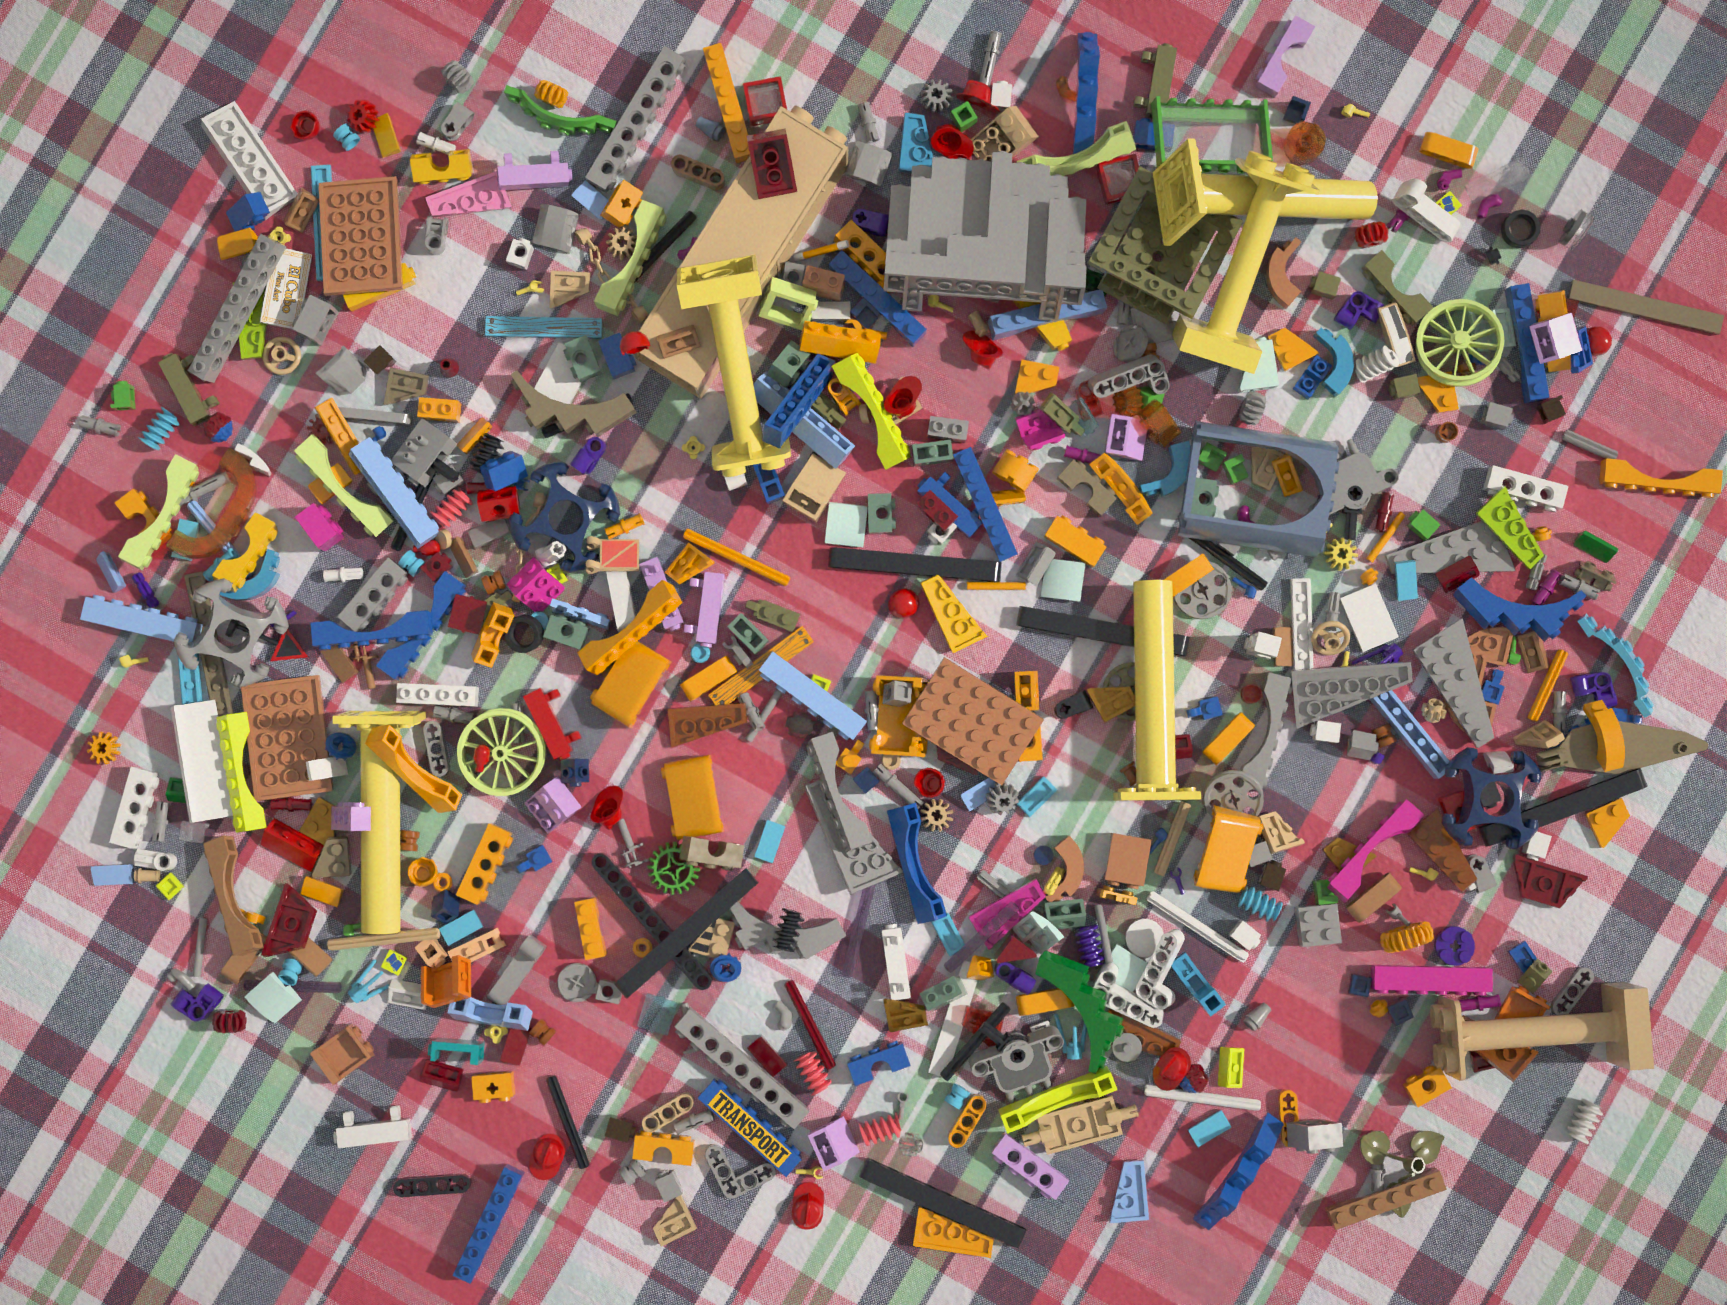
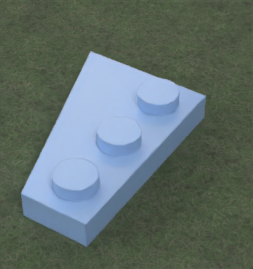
M552 598L550 607L553 613H559L568 618L609 630L611 622L610 619H607V615L602 613L594 614L589 612L588 609L577 608L569 603Z
M1144 1160L1123 1161L1109 1223L1149 1220Z

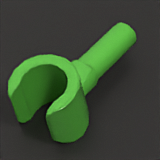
M1513 636L1507 661L1516 665L1520 662L1521 655L1515 653L1516 637Z
M361 923L345 925L343 935H354V929L361 928Z

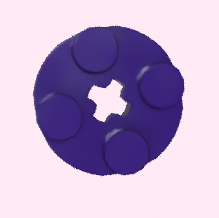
M1449 926L1436 936L1434 949L1444 963L1459 966L1471 960L1475 950V942L1472 934L1464 928ZM1454 940H1456L1459 948L1453 952L1450 944H1453Z

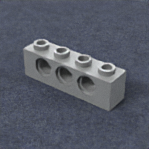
M388 557L337 617L353 631H365L370 625L369 620L373 616H378L383 609L381 606L395 596L394 591L398 586L402 587L407 582L409 573ZM390 576L392 583L390 586L385 587L383 580ZM377 591L379 599L372 602L370 596L373 592ZM361 606H365L366 614L360 617L358 609Z

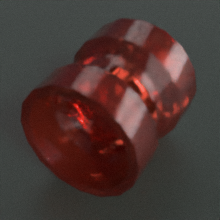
M1256 684L1245 685L1240 691V697L1247 704L1257 703L1262 697V690Z

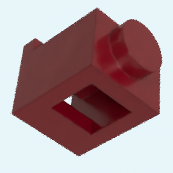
M437 552L420 568L436 583L444 571L449 572L453 566L450 564L452 560L445 553L441 555ZM436 562L440 563L439 569L434 568Z

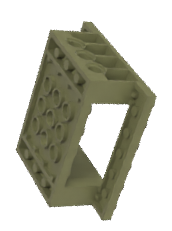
M1140 166L1087 264L1105 273L1097 287L1098 289L1154 319L1167 324L1174 310L1193 319L1243 220L1234 215L1206 214L1171 246H1164L1161 243L1162 231L1153 173ZM1145 193H1146L1147 195H1146V197H1145V199H1144V201H1143V203H1142V205H1141V207H1140V209H1139L1137 215L1135 216V218H1134V220H1133V222H1132V224H1131L1129 230L1127 231V233H1126V235H1125V237H1124L1122 243L1120 244V246H1119V248H1118L1116 254H1113L1114 251H1115V249H1116V247H1117V245H1118V243H1119V241L1121 240V238H1122V236H1123V234H1124L1126 228L1128 227V225H1129V223H1130V221H1131L1133 215L1135 214V212H1136V210H1137V208H1138L1140 202L1142 201V199H1143V197H1144V195H1145ZM1218 231L1187 292H1185L1184 290L1215 232ZM1153 254H1159L1162 257V261H1155ZM1149 269L1153 271L1154 275L1145 270Z

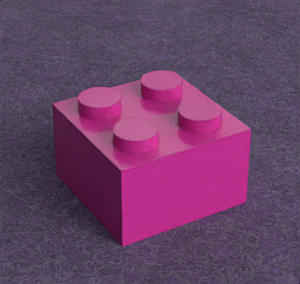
M312 503L295 516L317 548L323 551L329 550L344 538L341 534L343 529L337 522L335 523L330 519L331 513L322 505Z

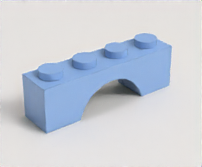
M471 997L450 1003L447 1013L455 1020L528 1031L533 1012L526 1005L507 1002L504 1005L482 1002Z

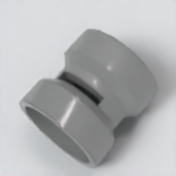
M636 1159L631 1160L627 1167L623 1166L619 1169L622 1178L629 1186L635 1183L636 1178L646 1175L643 1166Z

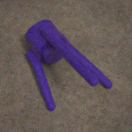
M1395 643L1391 645L1385 644L1383 647L1352 661V664L1355 665L1383 651L1382 656L1384 659L1379 664L1387 662L1396 663L1400 661L1399 658L1403 655V652Z

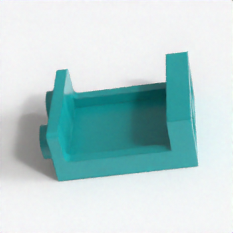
M438 1037L432 1041V1044H429L428 1056H431L430 1061H436L441 1057V1050L470 1052V1065H479L484 1060L485 1041Z

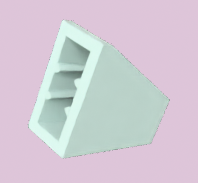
M1266 337L1255 339L1262 350V354L1254 374L1246 371L1242 372L1237 389L1238 394L1274 389L1279 386L1272 340H1267Z

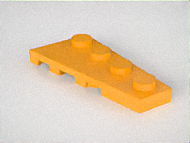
M918 1207L913 1246L991 1258L993 1237L926 1208Z

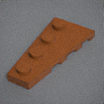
M746 703L668 709L671 748L747 723Z
M1436 809L1415 827L1408 836L1463 893L1477 881V877L1457 842L1445 830L1441 823L1442 815Z
M1109 1008L1107 1011L1123 1018V1033H1131L1137 1036L1141 1041V1051L1162 1056L1170 1048H1179L1182 1042L1180 1039L1158 1028L1149 1027Z
M1464 1015L1462 1016L1465 1021H1475ZM1527 1047L1475 1051L1512 1082L1518 1078L1539 1053Z

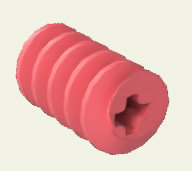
M460 488V491L452 490L453 497L448 494L446 495L448 502L441 500L442 508L437 505L435 506L437 513L430 511L431 516L443 528V525L451 526L449 519L454 522L457 520L454 514L462 515L460 509L468 510L466 503L473 505V501Z
M816 1051L805 1053L793 1060V1062H800L796 1066L797 1069H804L800 1076L807 1075L804 1083H811L807 1089L815 1090L811 1096L822 1092L832 1082L831 1079L824 1080L828 1074L827 1072L821 1073L824 1069L823 1065L817 1066L820 1058L813 1059L817 1055Z
M896 1112L894 1119L888 1114L887 1121L881 1116L879 1123L875 1119H872V1125L865 1121L864 1127H862L859 1123L862 1139L867 1147L870 1146V1140L874 1144H877L878 1138L885 1142L886 1135L892 1140L893 1133L897 1138H900L901 1127Z

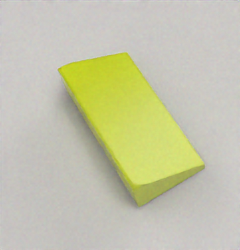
M1220 1047L1218 1086L1242 1088L1244 1048Z

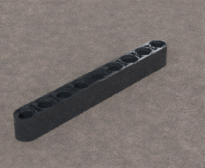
M830 547L828 567L930 577L938 574L942 578L1000 582L1002 562Z
M1019 606L1016 626L1134 647V626ZM1173 634L1174 655L1187 656L1190 637Z
M1641 768L1628 771L1521 811L1522 823L1524 825L1525 822H1528V819H1536L1539 823L1538 828L1639 791L1648 787ZM1489 823L1479 827L1485 847L1505 841L1510 835H1513L1509 827L1497 823Z
M606 853L594 855L591 861L593 868L657 943L660 944L662 942L660 938L661 931H667L671 934L673 930ZM599 856L606 859L604 867H599L596 863ZM616 871L619 874L617 882H612L609 879L610 872ZM624 886H629L632 890L629 897H625L622 894ZM636 901L644 903L645 908L642 912L635 909ZM649 916L656 917V926L648 925L647 918ZM687 946L683 949L681 956H675L672 959L697 989L706 990L710 987L713 981L711 974L694 954L689 951ZM693 961L696 965L695 970L688 971L685 963ZM706 976L709 981L708 985L701 986L698 983V977Z
M745 868L615 982L614 985L626 999L630 997L759 882Z
M866 1159L859 1175L860 1178L1013 1247H1020L1027 1231L1026 1228L873 1159Z

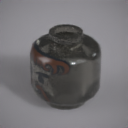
M795 711L792 716L787 717L785 727L788 728L790 736L805 739L808 735L811 736L815 721L812 720L811 715Z

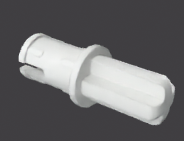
M422 132L418 135L416 144L431 148L433 152L437 150L449 155L450 151L456 150L454 144L440 140L438 136L435 138Z
M341 567L340 569L324 570L323 577L325 582H345L346 580L362 579L364 573L362 568L345 569Z

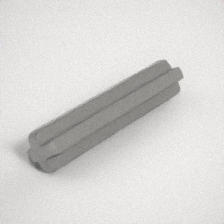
M1565 430L1562 435L1564 441L1605 459H1616L1618 456L1617 451L1570 430Z

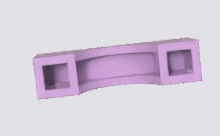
M1296 15L1292 21L1288 19L1283 28L1286 33L1283 37H1278L1274 44V47L1277 49L1274 54L1269 53L1264 62L1267 64L1265 70L1260 69L1255 78L1258 81L1255 86L1256 88L1276 98L1288 77L1282 69V54L1292 48H1304L1315 28L1314 25Z

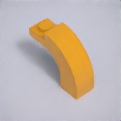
M1603 700L1584 704L1583 711L1596 732L1598 741L1596 759L1604 772L1623 768L1625 760L1624 740L1613 709H1608Z

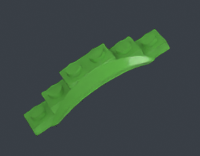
M506 85L504 91L510 102L516 104L521 102L520 107L524 114L531 117L537 115L536 120L541 128L546 130L556 129L558 133L564 136H569V134L575 136L577 129L586 135L590 133L595 134L598 127L600 131L610 134L617 125V121L601 115L584 118L560 116L538 106L529 98L524 90Z

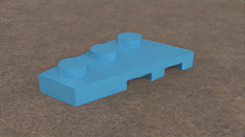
M905 113L898 171L912 173V166L925 165L932 167L933 154L930 149L924 115Z

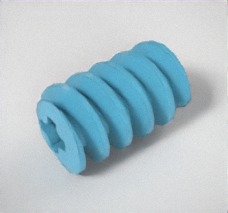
M162 406L160 408L164 413H156L159 419H151L154 426L146 425L149 432L142 431L141 433L144 438L138 437L155 450H160L157 443L165 444L162 437H170L167 430L175 431L172 424L179 426L177 417Z
M1248 886L1242 892L1238 902V907L1245 904V911L1251 907L1253 915L1259 911L1258 918L1266 915V922L1271 918L1274 922L1283 906V902L1279 901L1276 903V899L1273 897L1269 900V895L1264 894L1262 896V891L1258 890L1255 893V888L1250 887L1248 889Z

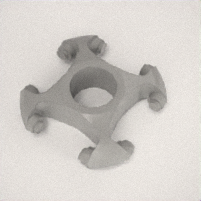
M222 578L200 586L193 594V600L199 603L206 601L207 597L213 601L209 620L196 640L188 643L187 635L178 632L174 638V645L177 655L185 668L196 670L199 661L193 655L197 653L221 657L243 670L242 674H233L230 681L233 686L240 688L254 684L268 675L270 668L268 665L261 663L256 665V668L250 665L254 645L269 624L275 623L273 626L275 631L284 634L289 625L285 611L276 598L267 596L264 606L269 611L264 613L241 609L221 598L220 592H229L233 584L229 580ZM225 620H239L249 629L248 635L242 643L235 646H225L214 637L215 629Z

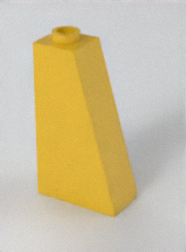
M402 263L404 290L416 284L414 281L416 274L413 268H409L406 263ZM401 290L343 294L348 308L351 311H355Z
M1012 300L1019 309L1041 304V302ZM1064 320L1034 327L1052 350L1057 348L1058 351L1064 350L1069 347L1072 341Z

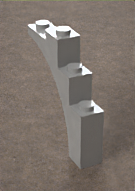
M736 902L730 908L734 914L731 917L737 927L741 926L742 928L736 932L737 936L735 937L740 948L744 947L746 950L766 938L767 942H765V945L770 953L774 952L776 955L783 951L773 947L777 944L772 941L773 938H779L775 934V931H781L779 926L759 919L739 902ZM836 918L822 925L796 929L800 936L793 938L798 941L797 947H795L800 958L804 956L807 960L847 935Z

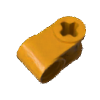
M838 378L832 379L829 382L828 393L845 416L855 406L861 405L855 394L847 386L841 384ZM834 383L841 385L842 390L839 393H834L831 390V386Z

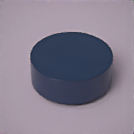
M1042 845L1035 849L1034 859L1038 864L1047 865L1053 860L1054 854L1050 847Z

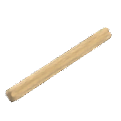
M427 928L391 934L329 939L327 947L332 951L439 939L440 930L438 928Z

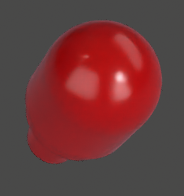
M430 540L418 549L413 545L414 553L421 552L425 556H434L441 550V546L436 540Z
M478 745L475 748L473 760L476 763L477 772H483L484 765L489 762L490 749L486 745Z

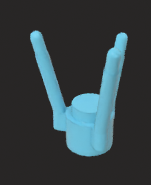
M375 959L368 965L357 981L351 985L352 988L348 991L349 996L355 1003H359L362 1000L365 1002L389 988L388 984L367 994L369 992L368 987L383 975V971H380L367 983H361L376 963Z
M1054 1014L1057 1028L1064 1040L1063 1053H1067V1059H1082V1052H1085L1084 1045L1087 1032L1085 1023L1083 1024L1081 1042H1077V1028L1073 1026V1042H1068L1067 1046L1058 1014Z

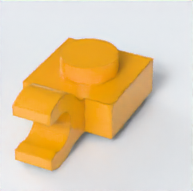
M858 739L851 751L845 748L836 761V765L852 774L862 759L858 756V753L865 743Z

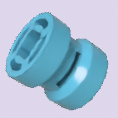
M347 123L341 125L333 134V137L342 143V147L346 151L353 149L360 141V137L351 131V127Z
M411 550L407 551L398 562V565L401 568H406L412 577L416 576L421 571L420 567L425 564V561L416 558L415 553Z
M288 958L284 960L282 964L283 970L279 972L278 978L284 985L294 986L297 983V975L301 973L303 965L295 959Z
M954 1083L951 1087V1093L944 1100L961 1110L964 1106V1100L970 1096L971 1092Z

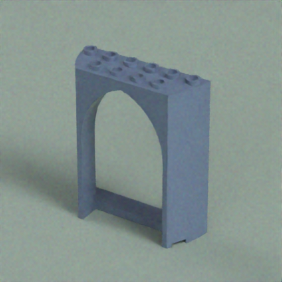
M1194 421L1177 536L1317 557L1319 553L1324 551L1326 532H1329L1331 520H1328L1329 512L1332 513L1334 506L1331 496L1332 493H1335L1337 482L1334 481V476L1339 470V462H1337L1339 446L1331 441ZM1202 439L1272 449L1294 457L1313 475L1320 492L1318 502L1301 519L1282 525H1262L1191 514Z

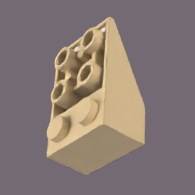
M1011 106L1005 109L971 139L974 144L973 154L977 159L990 162L993 152L1005 151L1012 153V157H1014L1039 136L1017 106Z
M813 453L782 501L785 505L817 523L846 472L839 468L835 469L827 461Z

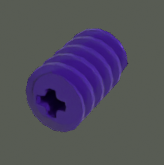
M1096 924L1077 928L1079 932L1074 934L1077 937H1081L1076 944L1083 946L1078 949V952H1084V955L1079 958L1086 960L1083 965L1089 967L1104 964L1100 961L1105 959L1104 955H1098L1103 951V948L1097 947L1101 944V940L1095 939L1100 936L1099 932H1093L1098 928Z

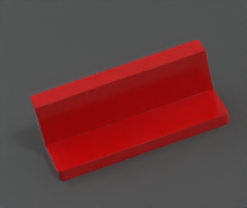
M275 818L264 830L260 843L263 847L309 872L314 869L315 862L324 848L323 844Z

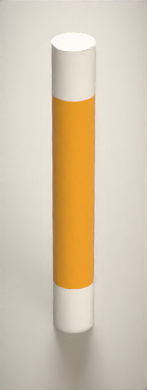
M844 240L794 254V259L797 262L849 247V242Z

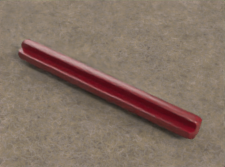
M794 980L785 982L784 986L826 1069L834 1068L836 1063Z

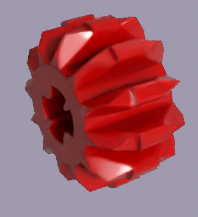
M365 99L355 100L354 104L349 105L351 110L346 112L349 115V118L346 120L350 123L349 127L360 133L371 132V128H377L375 122L380 120L376 116L380 112L375 110L376 105Z
M1380 221L1367 223L1358 227L1355 231V240L1358 247L1361 248L1381 245L1389 238L1386 224Z

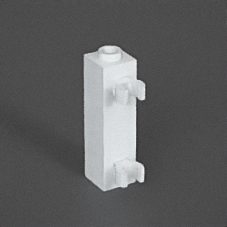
M897 924L885 925V929H882L891 999H908L911 996L901 927H897Z
M400 1105L390 1107L391 1120L354 1124L353 1111L343 1113L344 1126L337 1127L336 1132H334V1143H337L338 1148L409 1140L412 1138L410 1118L401 1119Z

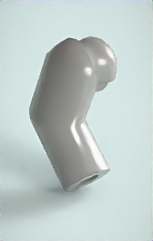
M176 968L171 969V972L167 974V978L171 982L178 980L188 991L196 985L187 974Z
M780 1000L774 1005V1008L780 1014L778 1028L785 1031L792 1024V1012Z

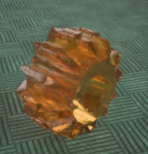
M1135 385L1114 393L1115 396L1112 399L1114 400L1113 406L1116 407L1115 412L1128 417H1134L1141 412V406L1144 405L1142 402L1144 396L1140 395L1141 389H1137Z

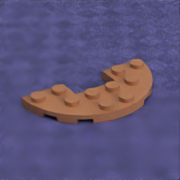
M1506 627L1489 628L1468 636L1480 685L1482 684L1486 663L1506 667L1513 634ZM1443 698V702L1446 705V710L1449 713L1450 717L1455 722V724L1465 732V730L1463 729V727L1461 726V724L1459 723V721L1457 720V718L1455 717L1450 707ZM1485 702L1492 727L1497 704Z

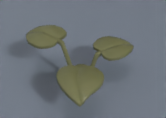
M1372 1131L1361 1137L1360 1150L1364 1159L1374 1165H1381L1384 1162L1385 1156L1403 1162L1404 1169L1409 1173L1399 1178L1398 1183L1392 1182L1388 1184L1387 1189L1411 1176H1415V1173H1422L1425 1169V1164L1434 1162L1438 1157L1445 1137L1433 1131H1420L1410 1141V1147L1414 1151L1413 1156L1402 1158L1387 1153L1390 1149V1140L1385 1133ZM1412 1203L1395 1208L1392 1211L1403 1218L1409 1211Z

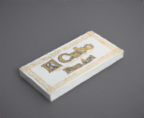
M285 249L265 287L259 323L293 330V321L302 311L301 306L305 298L312 254Z

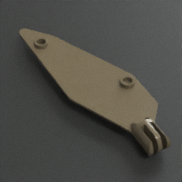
M1618 721L1625 746L1623 768L1605 773L1621 774L1701 752L1708 748V743L1685 731ZM1589 724L1572 729L1559 747L1536 753L1540 771L1544 772L1564 766L1604 772L1596 759L1598 741L1593 725Z

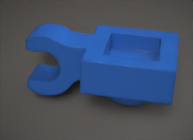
M1494 669L1491 681H1484L1482 693L1485 701L1499 705L1505 686L1499 685L1504 671Z
M1218 696L1198 701V708L1186 710L1188 718L1201 715L1202 719L1206 720L1223 715Z
M1612 708L1618 721L1642 723V715H1627L1628 709Z
M541 845L527 853L528 860L516 867L520 873L531 867L536 872L553 861L544 845Z

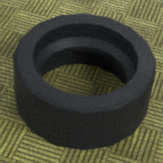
M1521 209L1512 212L1502 223V238L1506 244L1514 248L1520 249L1529 246L1540 234L1541 226L1539 219L1529 210ZM1524 218L1530 223L1532 232L1527 239L1517 240L1510 233V224L1514 219Z
M521 615L512 620L508 632L505 633V640L512 650L518 653H527L538 648L542 643L544 629L535 617ZM519 623H527L532 627L534 640L531 644L522 645L516 640L514 629Z

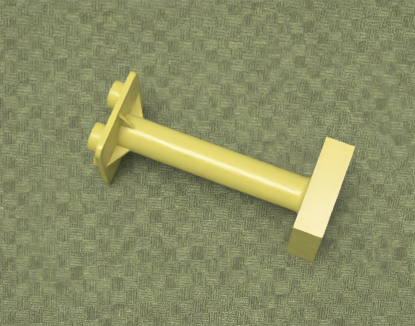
M1249 151L1246 160L1236 158L1235 163L1241 170L1247 172L1258 186L1210 320L1205 322L1196 318L1190 319L1179 313L1172 337L1180 351L1254 374L1262 350L1252 336L1237 332L1239 322L1285 196L1302 191L1319 195L1320 190L1312 183L1315 175L1308 173L1309 170L1286 163L1284 171L1275 170L1277 163L1271 161L1272 158Z
M756 254L677 268V290L681 309L708 305L734 440L732 442L712 446L713 470H722L724 477H734L745 473V466L761 463L763 470L783 467L785 465L784 459L791 456L789 437L780 449L762 441V427L738 299L762 295Z

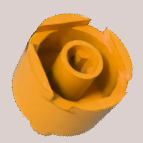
M1006 449L992 473L1002 481L1009 483L1010 486L1025 492L1039 468L1031 463L1027 464L1029 460L1021 455L1015 457V453Z

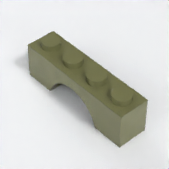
M1381 250L1361 268L1363 270L1362 274L1368 281H1372L1376 285L1375 288L1379 294L1385 295L1388 298L1389 304L1397 303L1403 321L1413 326L1434 307L1421 293L1406 295L1395 288L1391 278L1392 269L1395 264Z

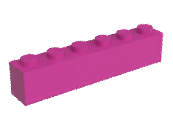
M1371 965V989L1377 990L1376 993L1388 994V990H1396V994H1408V991H1416V994H1428V991H1435L1437 995H1447V991H1455V995H1467V992H1474V995L1486 996V992H1493V968Z

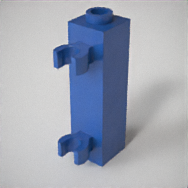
M946 472L937 481L931 476L928 479L923 478L917 485L919 488L917 493L923 497L931 490L958 516L954 524L957 525V529L967 538H970L983 523L978 519L979 513L977 508L970 512L943 488L951 477Z

